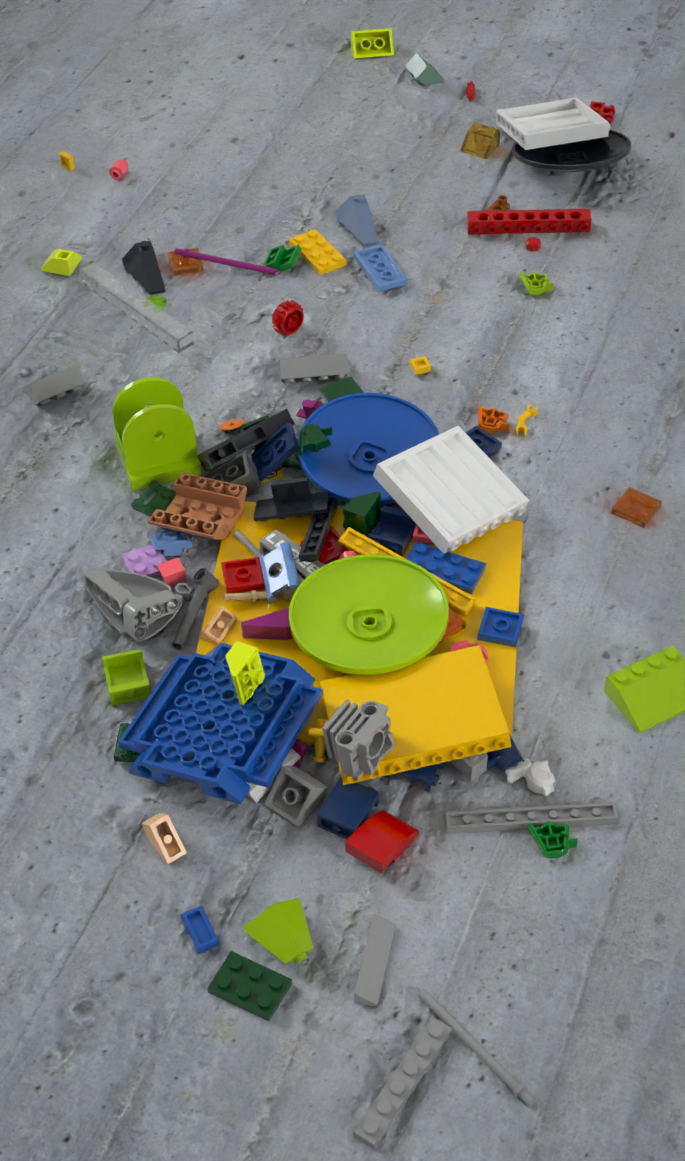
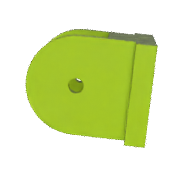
M160 377L141 378L125 386L113 402L112 415L116 434L114 435L116 448L131 490L135 491L174 482L182 472L196 476L202 475L201 464L197 457L194 424L190 415L184 410L183 397L179 388L170 380Z

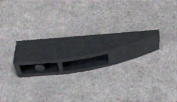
M285 409L198 454L197 457L204 471H207L269 439L287 422L292 425L295 423L288 409Z

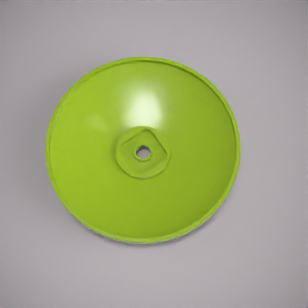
M380 554L350 556L320 567L298 586L289 607L290 630L300 649L312 660L327 668L356 675L389 673L418 662L428 655L441 641L447 629L449 619L446 593L439 581L431 573L411 561ZM372 622L374 624L366 625L365 623Z

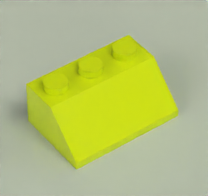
M391 28L351 31V50L354 59L394 56Z

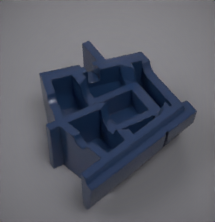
M511 735V747L486 752L488 756L487 770L497 767L501 771H505L507 767L523 760Z

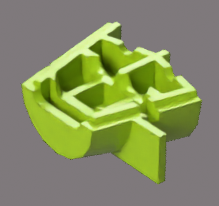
M522 272L518 273L519 279L529 294L537 296L544 291H553L554 282H548L549 275H539V273L535 272L529 275H523Z

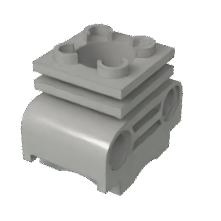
M346 700L341 707L337 708L330 720L325 722L322 730L328 757L332 759L335 756L336 761L340 762V767L344 774L357 780L364 772L372 775L378 768L380 760L394 748V735L389 731L391 721L390 717L386 715L389 710L388 706L375 701H367L358 708L356 703L351 705L350 701Z

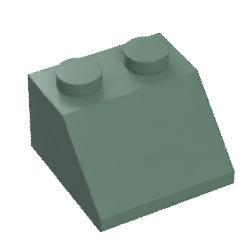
M417 53L406 64V67L409 69L408 73L414 77L413 79L418 84L421 82L426 86L445 80L434 66Z

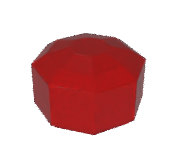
M535 237L528 238L525 243L526 249L538 251L541 248L540 239Z

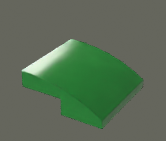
M284 245L275 247L270 250L263 266L275 268L277 271L294 268L302 249L299 245L286 249Z

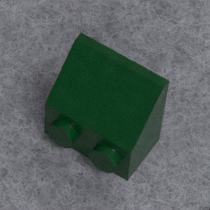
M380 492L353 497L344 506V532L348 527L366 537L368 533L373 532L380 519Z

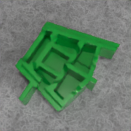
M547 821V824H544L542 827L534 828L532 823L527 824L529 832L546 858H559L565 855L569 848L577 847L578 838H568L570 826L565 824L556 825L550 823V821Z

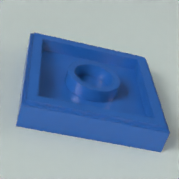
M486 607L477 640L516 647L524 614Z

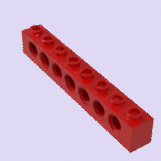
M590 209L467 211L468 235L590 232L592 218Z

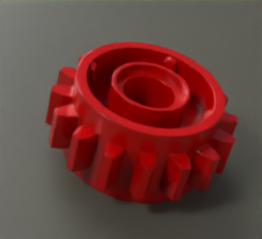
M287 300L276 307L272 315V327L277 333L289 336L301 327L304 320L302 305L293 300Z

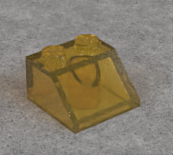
M474 123L466 133L461 152L487 159L500 144V130L482 125L481 123Z

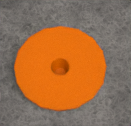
M243 419L229 420L221 424L220 429L235 431L243 426L245 421Z

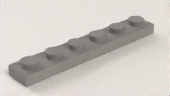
M433 1017L430 1018L354 1130V1137L371 1148H376L452 1034L451 1027Z

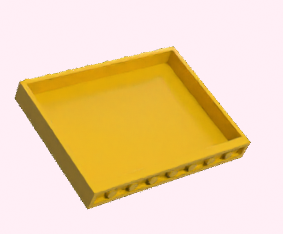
M480 645L425 657L408 667L389 673L376 675L350 674L320 681L328 720L346 700H349L351 705L356 703L358 708L367 701H375L389 707L386 715L390 717L391 721L389 731L394 735V748L380 760L378 768L372 775L364 772L358 780L344 774L338 761L343 785L511 747L510 732Z

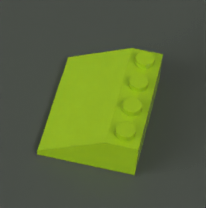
M673 645L606 676L604 692L639 733L685 712V658Z

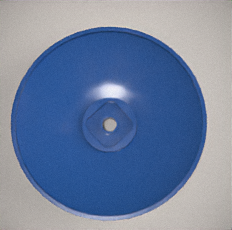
M380 393L350 394L325 403L308 417L302 428L309 424H316L320 428L332 427V435L327 436L331 446L325 449L322 448L318 453L311 451L303 452V456L299 455L298 449V458L301 468L308 479L322 492H329V496L349 503L353 497L380 492L381 505L396 503V501L373 477L377 464L439 435V431L425 412L406 400ZM372 456V457H374V458H372V459H367V458H365V457Z

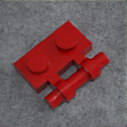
M591 101L590 108L611 124L615 114L614 105L605 106L603 102Z

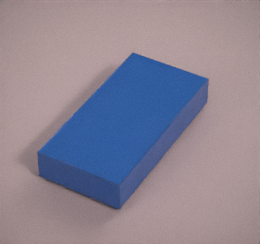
M202 905L181 914V919L198 954L220 945Z

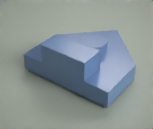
M164 528L162 533H155L151 536L154 550H162L163 556H182V549L192 548V541L189 535L183 532L177 534L172 532V529Z

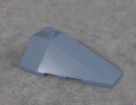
M365 194L350 196L335 211L338 222L341 225L343 224L346 230L351 232L363 247L378 245L377 235Z

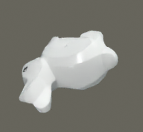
M523 759L517 766L505 770L508 783L513 784L520 778H525L528 789L544 796L554 792L553 783L555 778L547 765L548 760L532 763L530 759Z

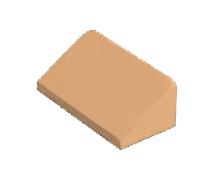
M221 606L198 638L215 645L220 644L237 619V616Z

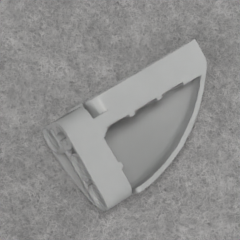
M96 569L84 573L85 586L99 609L122 635L128 634L135 641H143L157 634L175 617L181 608L182 601L172 593L171 587L152 577L133 572Z

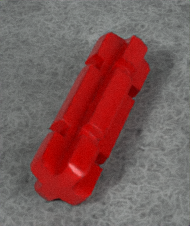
M473 81L467 83L466 98H468V101L475 98V84Z

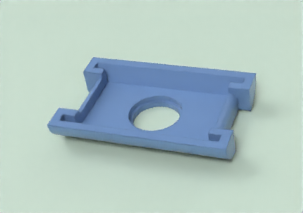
M280 543L279 548L267 555L262 554L259 557L269 604L276 601V594L287 587L292 590L298 588L300 583L289 543ZM281 564L280 572L275 576H270L273 566Z

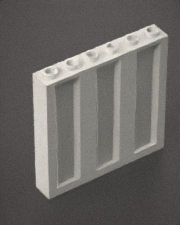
M577 97L496 110L497 125L525 150L608 137L610 131L609 122Z
M459 426L378 463L373 477L443 554L450 550H456L461 544H467L477 536L481 537L490 529H496L501 523L509 522L516 515H522L526 511V506L529 502V499Z

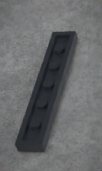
M329 497L328 511L320 515H313L298 555L300 562L319 560L339 504L338 499Z

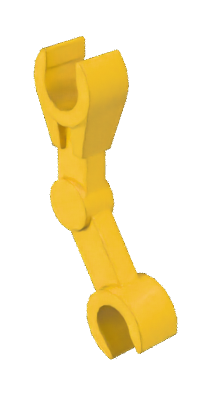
M529 404L527 411L518 416V425L515 430L516 437H518L519 432H523L524 437H526L527 427L525 421L530 416L533 417L538 414V407L532 410V404Z

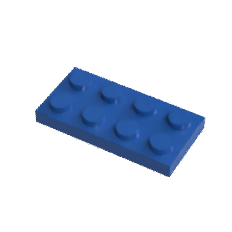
M416 541L405 558L469 594L473 593L486 569V563L451 552L443 554L438 548Z

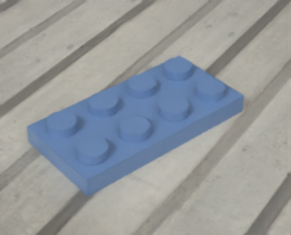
M383 245L354 252V258L378 292L408 284V278Z

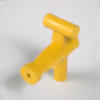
M316 718L315 728L309 727V736H315V756H313V761L325 762L326 758L324 756L326 743L322 730L325 722L328 721L325 718Z

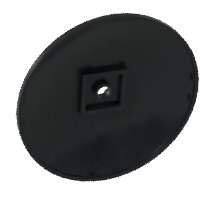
M610 130L608 137L525 150L515 142L512 152L514 157L520 162L539 169L554 172H581L598 169L623 159L631 151V141L624 134Z

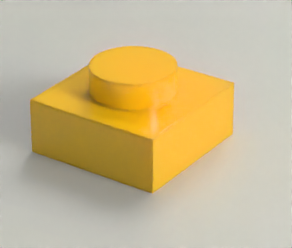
M64 151L60 152L61 166L69 171L74 170L73 156Z
M426 356L410 359L409 365L415 375L431 372V365Z

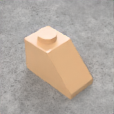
M159 813L141 823L150 842L167 864L187 853L168 814Z

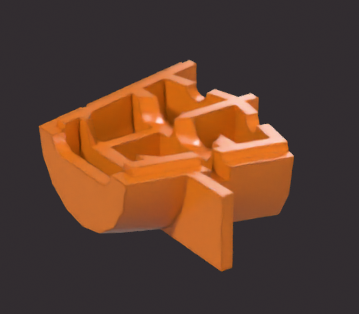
M482 404L478 405L479 428L488 434H493L497 430L509 432L510 424L505 423L509 417L507 413L500 412L496 407L486 409L482 408Z

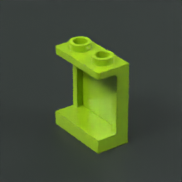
M141 649L102 657L111 706L148 699L151 691Z

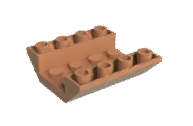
M182 472L174 483L176 496L166 511L156 509L147 521L148 524L210 539L226 540L242 515L247 487Z

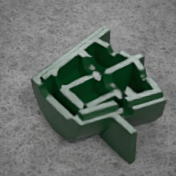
M316 424L304 426L300 430L299 455L303 456V452L307 451L318 453L322 448L330 447L331 442L327 436L332 435V427L320 428Z

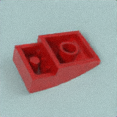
M381 810L367 819L346 840L345 852L382 874L391 862H396L418 835L419 830L385 810Z

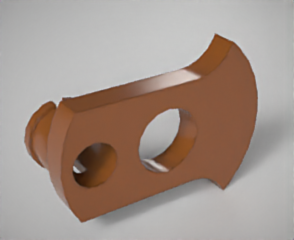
M500 195L498 200L488 209L482 211H495L494 209L508 210L510 204L507 202V196Z

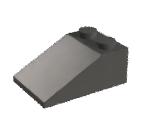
M245 451L200 475L201 477L246 486V495L261 488L256 465Z

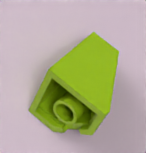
M299 898L274 903L243 927L247 934L285 964L294 961L298 964L308 958L307 953L314 949Z

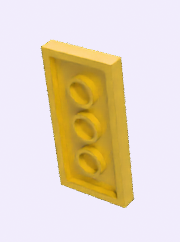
M316 229L289 238V245L291 247L299 245L302 249L300 256L319 275L347 266V260Z

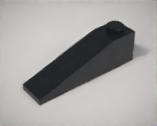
M151 240L135 243L122 258L125 271L130 273L134 280H138L141 287L150 295L166 292Z

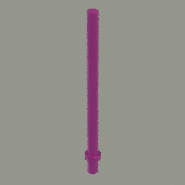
M175 248L174 254L181 255L183 258L190 257L276 275L277 272L275 268L188 251L186 248L184 250Z

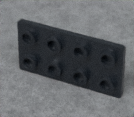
M308 477L271 482L273 498L258 500L253 518L254 521L265 522L269 519H286L293 516L303 517L308 514H323L328 511L329 492L311 493Z

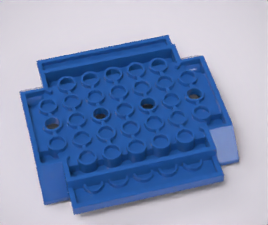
M220 643L207 652L206 655L193 653L189 657L178 654L128 726L118 744L120 748L141 753L128 770L129 774L165 784L171 775L199 783L204 795L241 805L250 790V785L246 782L266 788L269 787L321 700L323 690L312 686L315 678L294 660L259 652L265 678L255 689L252 697L244 705H241L225 656L233 645ZM211 726H214V728H212V729H210V730H206V728H209V727H211ZM194 757V759L191 761H185L186 759Z

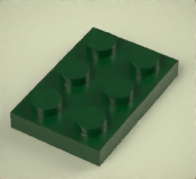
M231 951L207 989L208 993L270 1022L291 987L292 979Z

